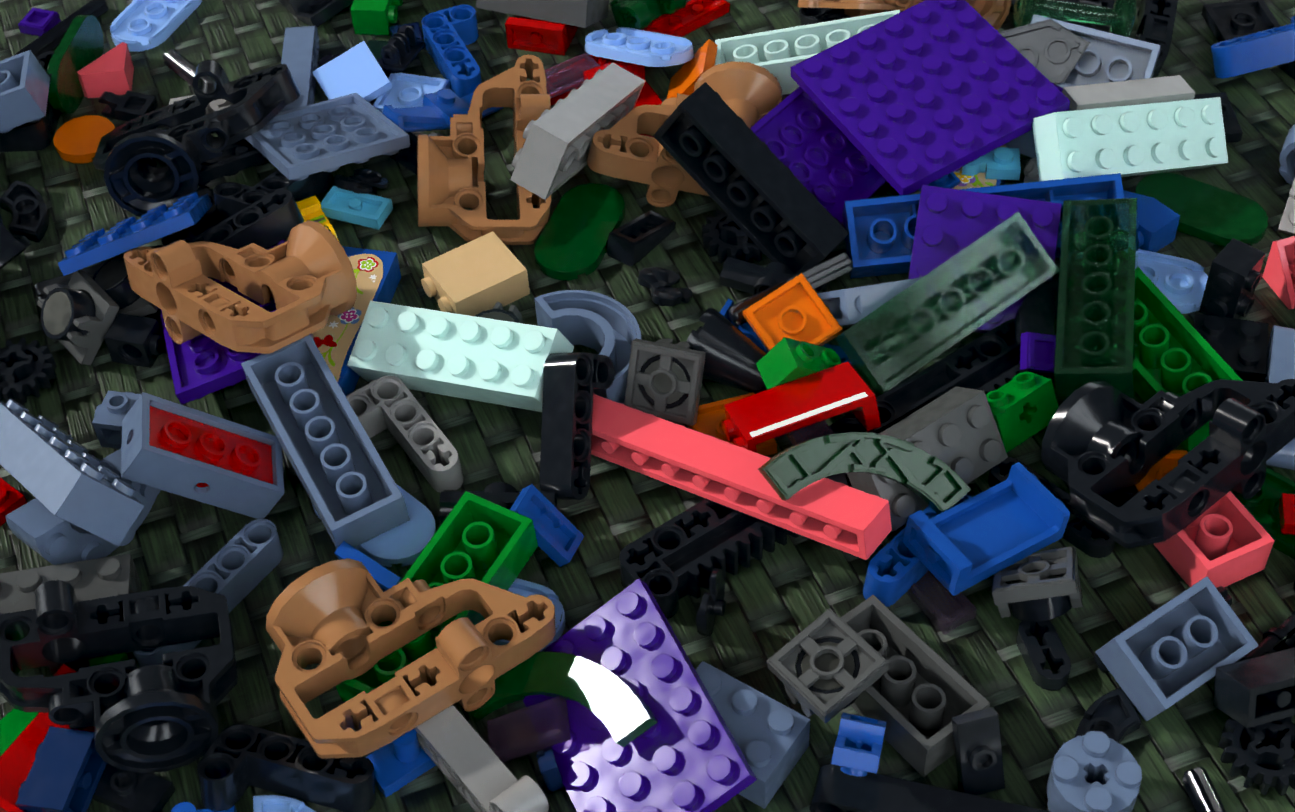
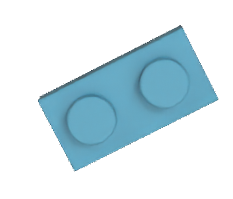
M334 185L320 203L322 211L327 218L377 230L381 228L393 210L392 199L368 193H354Z

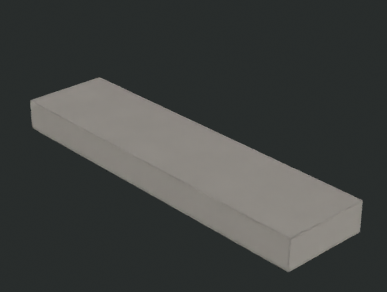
M1181 75L1063 87L1062 93L1070 100V109L1072 111L1192 100L1196 94Z

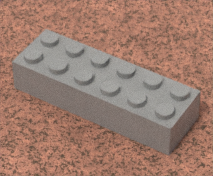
M611 63L603 70L599 69L590 80L585 79L581 87L577 90L573 88L564 100L560 98L552 109L544 110L540 118L536 121L531 120L523 132V138L526 139L524 146L518 150L512 161V166L515 169L510 180L546 200L587 165V156L594 134L599 130H609L634 109L645 80L615 63Z

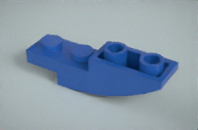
M843 713L840 719L831 764L841 766L840 770L843 773L853 776L864 777L867 776L868 772L877 774L887 721Z

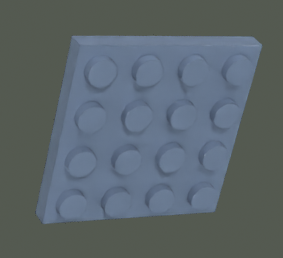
M357 93L280 112L262 129L245 138L288 180L296 181L304 180L310 174L321 171H336L340 166L346 164L365 163L375 156L394 155L399 150L410 147L409 135Z

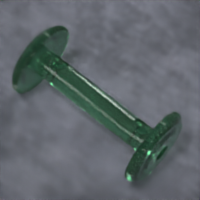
M1015 0L1013 24L1014 28L1029 25L1033 14L1061 21L1099 26L1110 25L1111 33L1130 37L1135 22L1136 1L1117 0L1115 9H1109L1104 6L1058 0Z

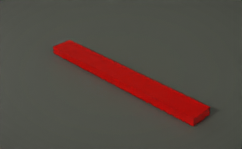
M691 0L679 11L673 14H664L652 20L651 25L643 30L683 37L729 13L730 3L725 0ZM586 54L546 75L547 94H550L551 105L555 104L560 98L565 99L573 88L577 90L584 82L583 71L617 60Z

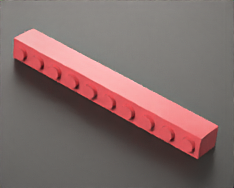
M593 393L591 455L864 560H867L892 531L890 505L886 499L852 488L843 483L823 478L799 490L788 500H782L758 470V468L771 459L770 457Z

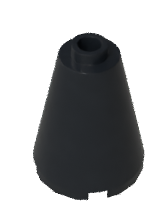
M712 307L708 308L699 319V321L705 323L704 326H700L697 331L692 330L686 341L690 344V349L706 352L703 379L747 392H754V394L767 390L756 365L767 353L719 311Z

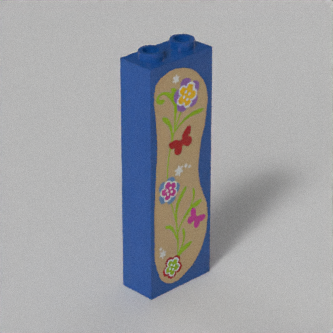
M343 246L352 264L356 278L357 299L352 309L338 316L329 315L327 325L312 333L316 346L345 396L354 391L360 377L347 366L370 300L391 303L400 282L401 272L396 252Z

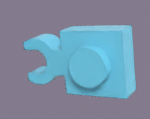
M998 147L962 166V174L973 176L981 172L985 173L986 179L1019 180L1021 172L1019 148Z

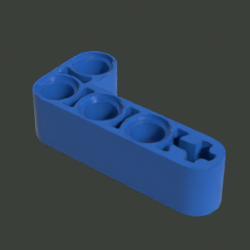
M462 4L425 15L421 23L427 52L444 79L449 80L450 89L457 96L462 98L473 93L477 86L482 83L480 68L466 45L474 43L479 38L475 8Z
M1295 16L1291 17V24L1213 44L1211 52L1215 77L1230 78L1295 61Z
M966 494V495H965L962 499H960L954 506H956V505H958V504H960V503H962V502H964V501H966V500H968V499H970V498H972V497H971L970 495ZM930 505L923 510L929 519L938 515ZM905 528L869 561L863 586L865 600L874 595L886 607H889L896 603L929 571L902 542Z

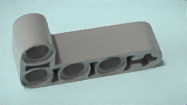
M384 376L346 396L369 438L388 429L434 490L441 493L443 490H457L461 487L464 476L456 449L398 377Z
M454 705L414 728L417 732L419 745L475 812L549 811L548 800L538 784L527 775L517 780Z

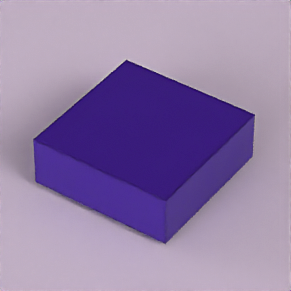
M32 8L18 24L21 33L41 36L61 20L58 12Z
M1033 332L1021 333L1020 370L1051 374L1059 372V336Z

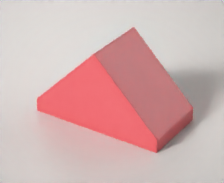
M124 42L76 72L83 94L88 99L99 98L103 92H112L116 95H125L127 91L132 92L134 66L128 46Z
M1295 236L1272 242L1262 276L1288 310L1295 309Z

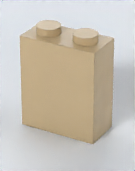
M493 231L422 263L424 278L421 279L422 287L429 298L434 297L437 300L438 306L443 312L475 316L482 311L493 309L496 302H500L504 307L530 294L527 269Z

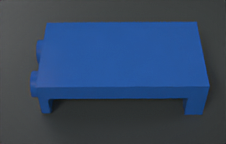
M1018 462L1011 466L1009 476L1005 481L930 519L922 510L909 515L902 542L954 596L1063 538L1070 517V511L1033 473H1030Z

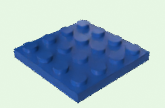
M197 192L190 193L179 198L169 208H167L166 204H162L148 210L138 220H136L135 216L117 222L107 232H105L104 228L85 235V238L72 245V248L64 251L66 257L58 262L63 276L195 225L213 206L208 193L200 197Z

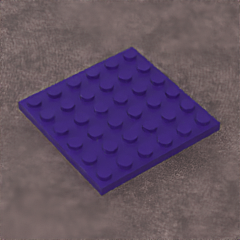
M924 0L790 67L792 79L900 196L909 195L919 190L922 185H928L1033 130V118L1054 112L1069 111L1070 100L965 0Z

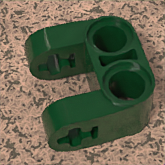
M613 0L610 2L618 28L627 27L639 30L650 26L652 20L663 14H673L686 6V0Z

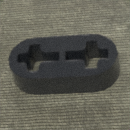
M1049 620L1037 622L1021 621L1016 642L1033 681L1042 689L1049 691L1063 688L1068 682L1071 661L1055 627ZM1030 632H1034L1037 637H1043L1041 646L1035 636H1029ZM1046 659L1053 670L1059 669L1058 674H1053L1050 669H1044Z

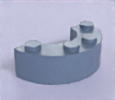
M561 290L535 297L537 326L556 328L572 345L590 347L595 349L599 355L610 357L615 369L614 381L608 389H593V393L624 404L632 341L636 338L641 339L640 327L633 314L615 299L592 291Z
M120 448L102 459L103 466L118 474L120 480L136 489L133 496L145 505L119 545L125 546L133 540L136 530L147 517L161 490L121 478ZM37 498L5 515L12 533L53 565L104 558L119 547L55 516Z

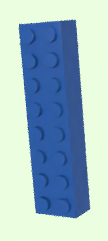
M1121 173L960 189L1062 204L1055 258L1122 251L1131 240ZM920 194L845 201L842 218L844 229L849 233L845 237L847 255L852 260V270L849 272L850 279L909 273Z

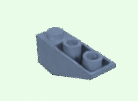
M923 277L817 293L840 326L929 312Z

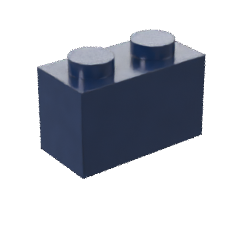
M50 726L44 741L40 743L36 750L35 761L27 779L19 788L18 799L15 804L24 812H87L107 764L95 750L94 732Z

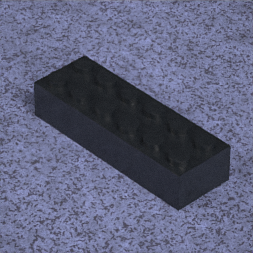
M706 82L681 102L653 135L772 262H780L788 266L793 275L817 265L849 234L841 226L840 222L817 200L815 195L806 189L793 175L792 171L771 152L769 147L745 124L744 120L737 116L722 100L721 96Z

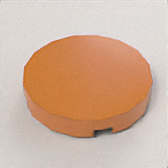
M85 115L74 118L64 123L55 132L53 137L55 149L65 161L75 164L93 162L101 138L113 131L115 126L108 118L98 115Z

